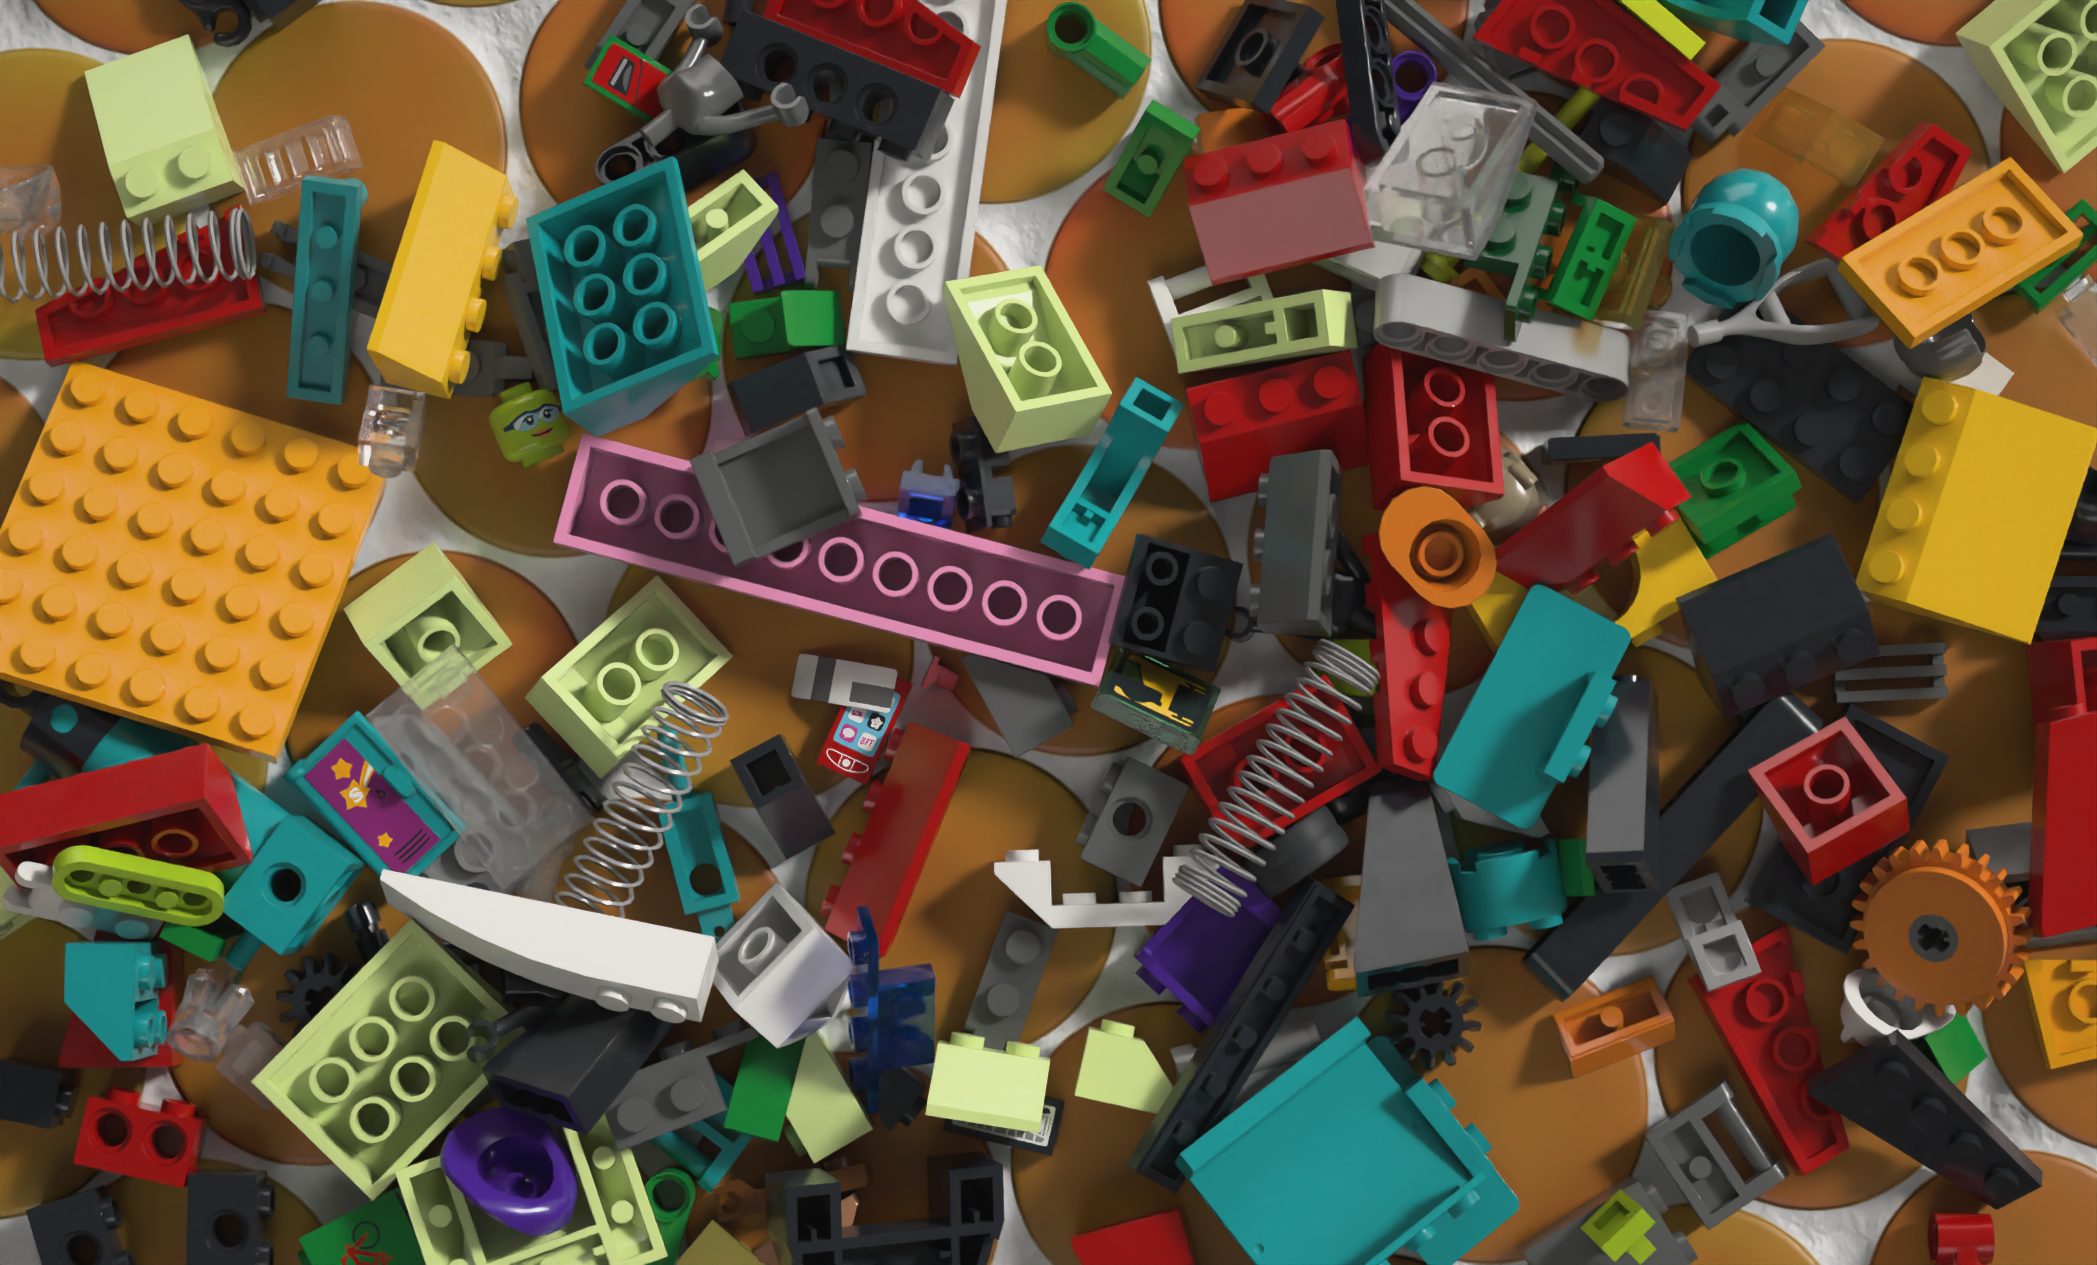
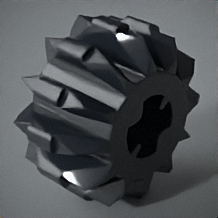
M326 953L322 959L321 967L313 955H308L302 958V967L305 975L295 969H288L284 973V977L295 987V990H279L276 993V999L282 1002H292L293 1009L282 1012L279 1015L281 1023H286L298 1018L300 1023L293 1031V1038L319 1013L315 1003L320 1002V999H314L315 992L331 988L336 995L356 972L357 962L349 960L337 972L338 958L336 953Z
M1459 981L1453 982L1444 995H1442L1444 982L1430 984L1429 992H1426L1424 985L1412 987L1415 997L1412 999L1399 990L1394 991L1392 994L1393 999L1406 1007L1403 1013L1386 1011L1385 1020L1392 1023H1403V1028L1390 1033L1388 1039L1391 1044H1399L1410 1038L1411 1041L1402 1052L1404 1060L1407 1062L1412 1061L1421 1048H1423V1067L1425 1069H1433L1436 1063V1051H1440L1446 1065L1453 1066L1456 1064V1056L1451 1049L1452 1045L1456 1044L1460 1049L1468 1053L1473 1050L1474 1045L1469 1040L1461 1037L1463 1029L1472 1032L1480 1031L1481 1023L1473 1019H1464L1463 1014L1474 1011L1478 1007V1003L1474 998L1455 1003L1464 989V984ZM1441 1007L1446 1014L1440 1017L1441 1020L1446 1022L1444 1030L1441 1033L1430 1030L1425 1036L1420 1030V1027L1426 1025L1419 1020L1421 1013L1425 1009L1434 1013Z

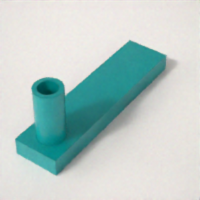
M307 175L302 179L286 397L341 405L347 400L361 208L368 200L366 186L356 178L340 180Z

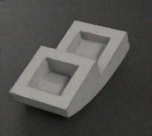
M1718 871L1673 887L1664 896L1684 945L1707 993L1761 974L1762 971L1742 921H1737Z

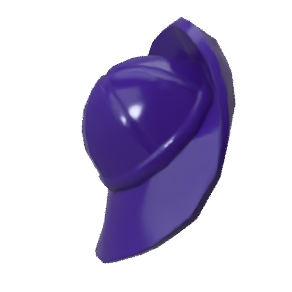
M498 1107L482 1110L471 1115L448 1133L440 1154L441 1167L450 1181L486 1214L511 1229L532 1236L550 1235L570 1222L579 1192L577 1172L568 1147L556 1130L547 1122Z

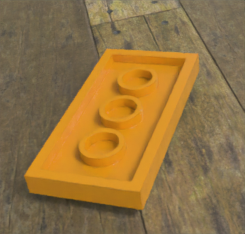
M2009 157L1843 256L1837 271L1910 350L2079 246L2084 234L2024 170Z

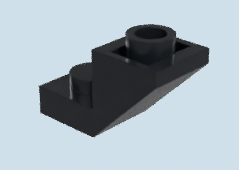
M847 343L802 353L728 384L727 389L745 436H754L806 415V411L817 407L819 411L853 403L866 396L867 391L851 351H846Z
M911 998L873 1044L881 1123L889 1131L894 1128L898 1121L908 1127L928 1101L920 1095L926 1088L927 1083L893 1056L898 1049L908 1055L928 1031V1028L920 1023L927 1014V1011Z

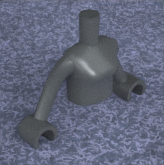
M695 4L685 14V23L692 36V41L677 68L663 79L657 88L659 104L663 112L639 131L645 141L654 148L679 127L692 135L716 136L742 131L777 120L786 127L800 126L808 118L809 107L803 96L795 99V92L790 84L781 83L772 90L770 96L771 105L722 116L727 109L743 97V93L732 75L709 54L702 57L707 47H712L719 43L722 38L723 28L718 17L710 18L709 12L704 5Z

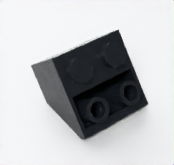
M1136 534L1108 643L1142 656L1192 670L1215 672L1243 563L1146 535Z

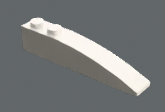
M382 870L380 882L389 905L410 919L413 918L433 934L490 964L536 983L596 1000L600 1006L609 1010L623 1012L627 1011L630 1007L649 1011L658 1019L671 1023H681L685 1019L697 1022L702 1021L719 961L715 937L400 872Z

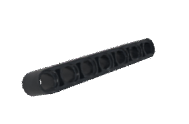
M1792 691L1758 705L1660 809L1661 891L1604 894L1597 882V894L1594 896H1579L1562 914L1563 923L1550 927L1520 961V965L1560 1002L1569 998L1758 797L1749 778L1748 770L1818 732L1824 721Z

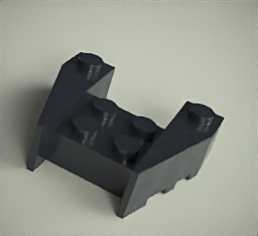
M980 1151L927 1157L929 1218L842 1227L841 1182L820 1168L765 1174L767 1231L780 1265H987L994 1239L999 1240L1004 1223L1003 1164Z

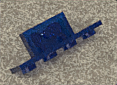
M868 905L856 907V931H848L847 934L850 961L852 966L857 965V974L848 975L850 1003L853 1009L857 1008V1016L848 1017L850 1045L853 1051H857V1058L848 1059V1074L852 1092H862L867 1113L870 1114L879 1112V1071L934 1063L936 978L931 963L879 970V940Z

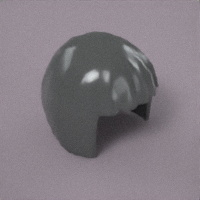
M1972 312L1910 350L1895 333L1893 337L1894 348L1901 361L1904 362L1910 372L1922 379L1925 376L1946 382L1958 380L1977 369L1981 365L1982 358L1986 353L1985 339L1975 324Z

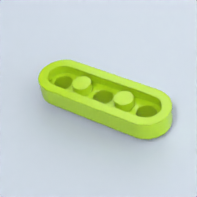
M85 845L64 849L53 861V889L60 897L71 902L185 926L210 924L217 920L224 910V885L216 875L207 871Z

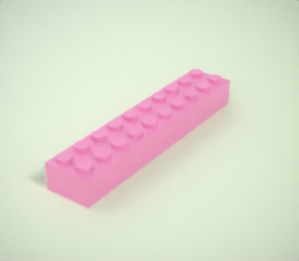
M582 433L553 540L554 543L561 547L954 651L974 654L1094 688H1099L1111 645L1108 643L1125 576L1092 567L1089 570L1077 563L861 506L859 508L863 516L737 568L731 560L690 461Z

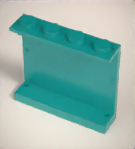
M1358 1017L1347 1023L1186 1148L1175 1161V1165L1254 1265H1390L1387 1259L1403 1246L1411 1255L1434 1237L1437 1232L1431 1224L1448 1211L1455 1220L1481 1199L1474 1190L1487 1179L1481 1171L1473 1178L1414 1103L1408 1098L1402 1088L1366 1045L1365 1042L1371 1033Z

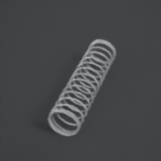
M242 207L239 210L233 208L229 213L230 247L235 266L233 274L229 276L220 260V233L217 217L212 210L209 212L207 223L210 245L214 256V266L211 277L206 278L198 262L199 245L195 218L189 212L186 216L185 225L193 265L190 278L186 281L177 267L175 227L172 218L167 215L164 219V237L171 269L168 281L164 283L155 269L156 253L151 221L145 217L142 221V239L149 266V274L144 285L140 284L133 271L134 248L132 232L129 223L124 219L120 224V240L128 273L123 287L118 286L112 275L111 238L108 226L102 221L98 226V241L106 277L105 283L100 290L96 288L90 277L91 255L89 238L86 228L80 224L76 229V243L79 261L84 274V282L81 290L78 292L74 290L68 279L69 251L67 238L64 230L58 226L54 234L57 263L63 281L61 289L57 294L52 292L47 283L48 262L46 244L43 233L37 228L33 232L32 237L35 265L41 280L40 290L36 296L31 295L25 285L26 257L21 235L15 230L11 235L10 244L13 267L19 282V290L16 297L11 298L3 287L5 268L0 241V297L2 294L8 302L14 304L19 301L24 292L30 300L35 302L42 297L44 290H46L48 295L57 300L62 297L66 287L73 295L80 297L85 293L88 285L95 293L101 295L107 290L109 283L117 291L123 293L128 289L131 280L138 288L144 291L150 286L153 277L160 286L167 288L171 285L175 275L182 284L188 286L194 281L197 273L204 282L210 284L216 278L218 270L230 282L237 275L243 280L246 278L250 280L256 271V244L251 219L248 212ZM241 228L243 232V239L245 245V261L242 251ZM82 236H83V242H84V248H85V258H84V252H83V246H82ZM104 236H105V242H106V250H105V245H104ZM60 237H61L62 248H63L64 264H63L62 254H61V248H60ZM38 238H39L40 248H41L42 266H41V261H40V256H39V250H38ZM16 239H17V243H18V247H19V253H20V266H21V271H20V267H19V263H18V257H17Z
M669 681L663 685V688L660 690L662 698L673 710L659 706L650 709L653 717L671 730L690 737L704 739L707 749L703 753H696L686 742L662 728L652 725H645L641 728L644 737L651 743L671 753L694 758L697 762V768L692 772H686L678 762L671 759L665 753L644 744H634L631 749L640 761L664 773L684 776L688 786L684 790L677 791L665 778L645 766L629 762L621 765L624 774L631 780L652 791L666 795H675L678 804L674 809H667L656 797L634 784L624 781H616L611 784L614 792L620 798L643 810L665 814L668 818V823L665 827L658 828L646 815L617 800H605L602 802L604 810L612 818L634 829L656 833L658 842L655 846L648 847L647 843L636 833L615 821L606 818L593 820L595 830L603 837L629 849L646 851L649 860L646 864L639 865L633 857L617 845L598 837H586L583 839L586 849L599 859L588 855H577L573 858L576 867L587 876L577 873L566 874L564 876L566 885L577 894L557 892L554 897L558 905L568 907L559 898L560 896H566L589 906L600 914L605 913L592 902L618 907L620 910L618 917L625 918L623 906L631 904L635 899L632 887L642 884L644 881L642 869L650 867L654 862L652 850L660 849L664 844L661 832L670 830L673 826L670 813L681 810L683 804L680 795L691 791L693 787L690 776L697 775L702 770V763L699 757L708 756L712 752L709 739L718 737L722 733L721 727L730 718L726 707L719 700L702 689L687 683ZM672 694L678 695L692 702L693 704L701 708L708 715L695 711L694 709L686 706L678 699H676ZM703 703H705V704L708 705L710 708H712L714 711H716V713H717L721 718H717L716 715H715L707 706H705ZM656 711L669 714L683 721L696 732L685 730L668 722L657 714ZM692 721L709 727H717V730L713 734H705ZM646 730L660 733L672 739L688 752L675 749L660 742ZM636 749H643L663 758L677 770L652 762ZM627 767L649 774L663 783L668 789L660 788L633 775ZM617 786H623L644 795L659 808L645 805L621 792ZM607 805H615L630 811L644 820L650 827L624 819L614 813ZM598 823H604L625 832L641 846L615 838L605 832ZM588 842H597L615 850L631 864L604 856L590 846ZM579 860L593 862L607 869L623 883L607 880L583 867ZM607 863L625 869L637 870L639 879L635 883L630 884L619 871ZM576 878L597 887L614 902L599 899L585 893L574 886L569 879ZM599 882L617 888H627L629 890V898L624 902H620L609 889Z

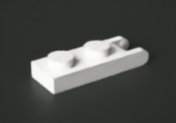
M29 861L22 862L15 872V880L21 886L32 888V890L12 886L6 889L1 899L4 908L11 912L59 921L69 927H87L111 932L126 939L152 941L163 921L68 901L60 897L53 889L52 866Z

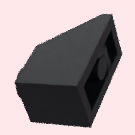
M1600 97L1593 106L1578 135L1582 141L1603 157L1604 167L1602 172L1665 205L1668 204L1693 157L1691 152L1653 119L1604 97Z

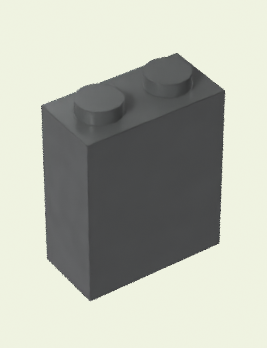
M1632 1176L1627 1177L1517 1245L1528 1265H1640L1627 1252L1614 1262L1580 1228L1621 1188L1656 1222L1644 1236L1657 1250L1641 1265H1691L1698 1257L1681 1230L1672 1234L1660 1216L1667 1212L1668 1208L1654 1185L1649 1182L1642 1186L1640 1181Z

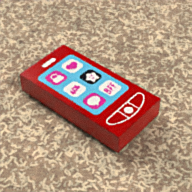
M899 677L896 678L891 710L888 713L842 705L816 763L867 786L913 684Z

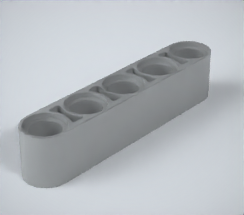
M1403 273L1384 276L1376 284L1373 335L1375 340L1382 345L1596 402L1620 400L1629 391L1630 342L1629 338L1620 331L1536 309L1532 323H1522L1517 341L1512 342L1504 340V309L1507 300Z

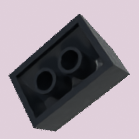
M1831 533L1676 598L1700 684L1725 719L1880 654L1869 609Z

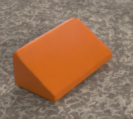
M1653 975L1549 1015L1573 1077L1582 1076L1670 1042L1677 1037L1675 1020Z

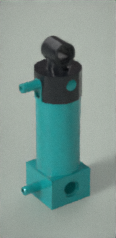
M0 679V703L10 708L20 709L32 718L22 736L20 748L31 756L35 762L12 791L26 786L46 783L52 775L59 780L79 773H87L124 764L132 760H140L198 745L189 737L37 690H33L29 695L23 697L16 691L14 683ZM223 764L232 776L253 853L251 864L212 873L224 885L223 912L246 929L225 956V962L237 971H242L263 943L279 955L301 952L367 866V863L355 851L310 817L289 814ZM292 871H295L301 880V891L296 898L287 889V878Z

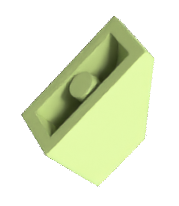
M744 169L688 207L705 292H708L739 269L779 212L778 205Z
M1102 1019L1100 1029L1088 1027L1074 1090L1075 1096L1157 1114L1172 1091L1173 1085L1144 1039L1133 1036L1135 1026Z
M820 1029L806 1037L786 1116L791 1124L783 1128L797 1155L801 1157L808 1153L813 1163L820 1161L868 1133L875 1126Z

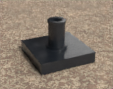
M1245 0L1194 88L1209 99L1268 114L1283 88L1305 72L1303 65L1299 61L1325 17L1310 5L1286 0Z

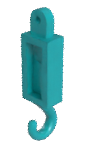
M662 724V725L659 727V728H662V729H664V730H666V731H668V732H670V733H672V734H674V735H676V736L678 737V734H677L676 731L671 730L670 728L666 727L665 725ZM657 733V740L681 750V746L678 743ZM658 747L659 751L674 759L688 772L683 756ZM661 758L664 767L677 770L672 764ZM665 773L667 781L677 791L684 790L688 786L684 776ZM693 787L689 793L680 795L683 807L679 812L670 813L673 826L670 830L663 831L684 913L688 915L697 912L702 934L715 937V943L717 944L736 924L730 903L740 901L741 895L713 790L696 794ZM671 795L672 801L662 803L667 809H674L677 806L678 802L675 795ZM658 813L663 828L667 825L668 818L665 814ZM702 863H709L715 865L720 870L722 885L716 893L701 895L693 890L690 874L696 866ZM722 926L725 933L722 935L716 934L715 927Z

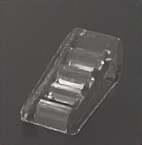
M327 115L232 152L250 205H257L301 190L302 179L307 175L335 179L363 167L349 123L344 116ZM323 136H325L333 161H331L329 152ZM307 141L316 165L312 169L309 168L301 144ZM283 149L287 151L294 172V176L289 178L280 154V150ZM266 156L274 183L268 186L258 158Z

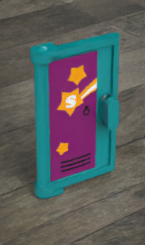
M356 711L306 759L301 758L296 764L288 768L282 777L290 786L294 785L379 877L383 869L420 876L469 829L359 711Z

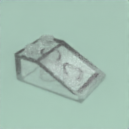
M1433 81L1363 188L1372 240L1476 261L1499 224L1538 109L1537 101L1535 99Z

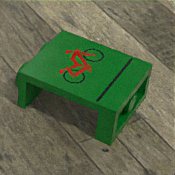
M400 1186L376 1198L374 1201H370L298 1238L303 1249L298 1251L301 1265H426Z

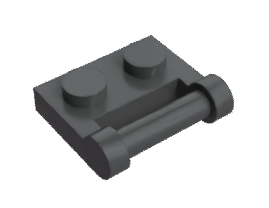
M1727 1079L1712 1085L1701 1093L1699 1097L1642 1134L1707 1230L1721 1223L1789 1175V1171L1781 1159H1773L1734 1101L1733 1097L1736 1095V1092ZM1713 1111H1715L1755 1171L1744 1182L1702 1120Z

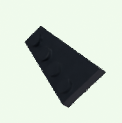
M1898 1029L1809 1078L1807 1094L1995 1210L2042 1187L2043 1171Z

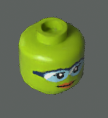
M525 382L498 394L502 404L491 411L488 420L502 455L506 460L510 462L521 461L523 468H528L565 452L562 443L566 442L570 437L571 430L554 391H548L547 389L533 391L530 382Z

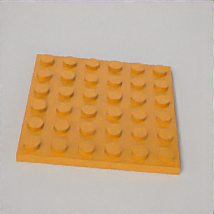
M77 360L72 361L0 529V679L277 764L391 471V457Z

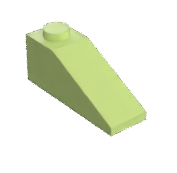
M1321 289L1171 318L1178 374L1307 358L1358 348L1351 294L1349 292Z

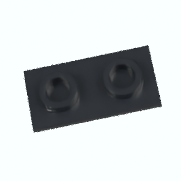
M976 416L953 423V432L949 439V451L953 463L958 467L960 488L957 491L956 504L959 516L962 520H965L966 533H973L989 527L991 529L1013 527L1012 516L1017 515L1012 476L996 478L992 476V468L1010 465L1009 451L995 453Z

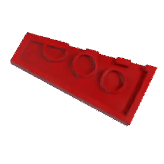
M1501 0L1473 36V41L1684 133L1721 87L1720 83L1612 0Z
M241 204L222 212L224 217L217 220L220 233V260L229 276L233 274L235 268L229 238V213L233 208L239 210L242 207ZM197 225L198 262L206 278H210L213 272L214 256L210 245L208 225L199 228ZM241 228L242 251L245 261V245L243 239V232ZM184 232L177 236V267L184 280L187 281L191 275L193 261L188 247L187 235ZM166 247L155 252V269L164 283L168 281L171 269ZM145 253L134 258L133 271L142 285L146 284L149 274ZM257 264L255 275L250 280L248 278L243 280L237 275L230 282L218 270L216 278L210 284L204 282L197 273L194 281L188 286L182 284L175 275L171 285L167 288L160 286L153 277L150 286L144 291L138 288L132 280L128 289L123 293L117 291L109 283L107 290L99 295L88 285L85 293L80 297L68 292L59 299H54L35 309L45 362L51 368L68 364L72 361H80L267 313ZM126 267L112 274L120 287L124 286L127 279L128 270ZM97 277L92 282L100 290L105 283V278ZM83 285L75 288L74 290L77 292L80 291Z

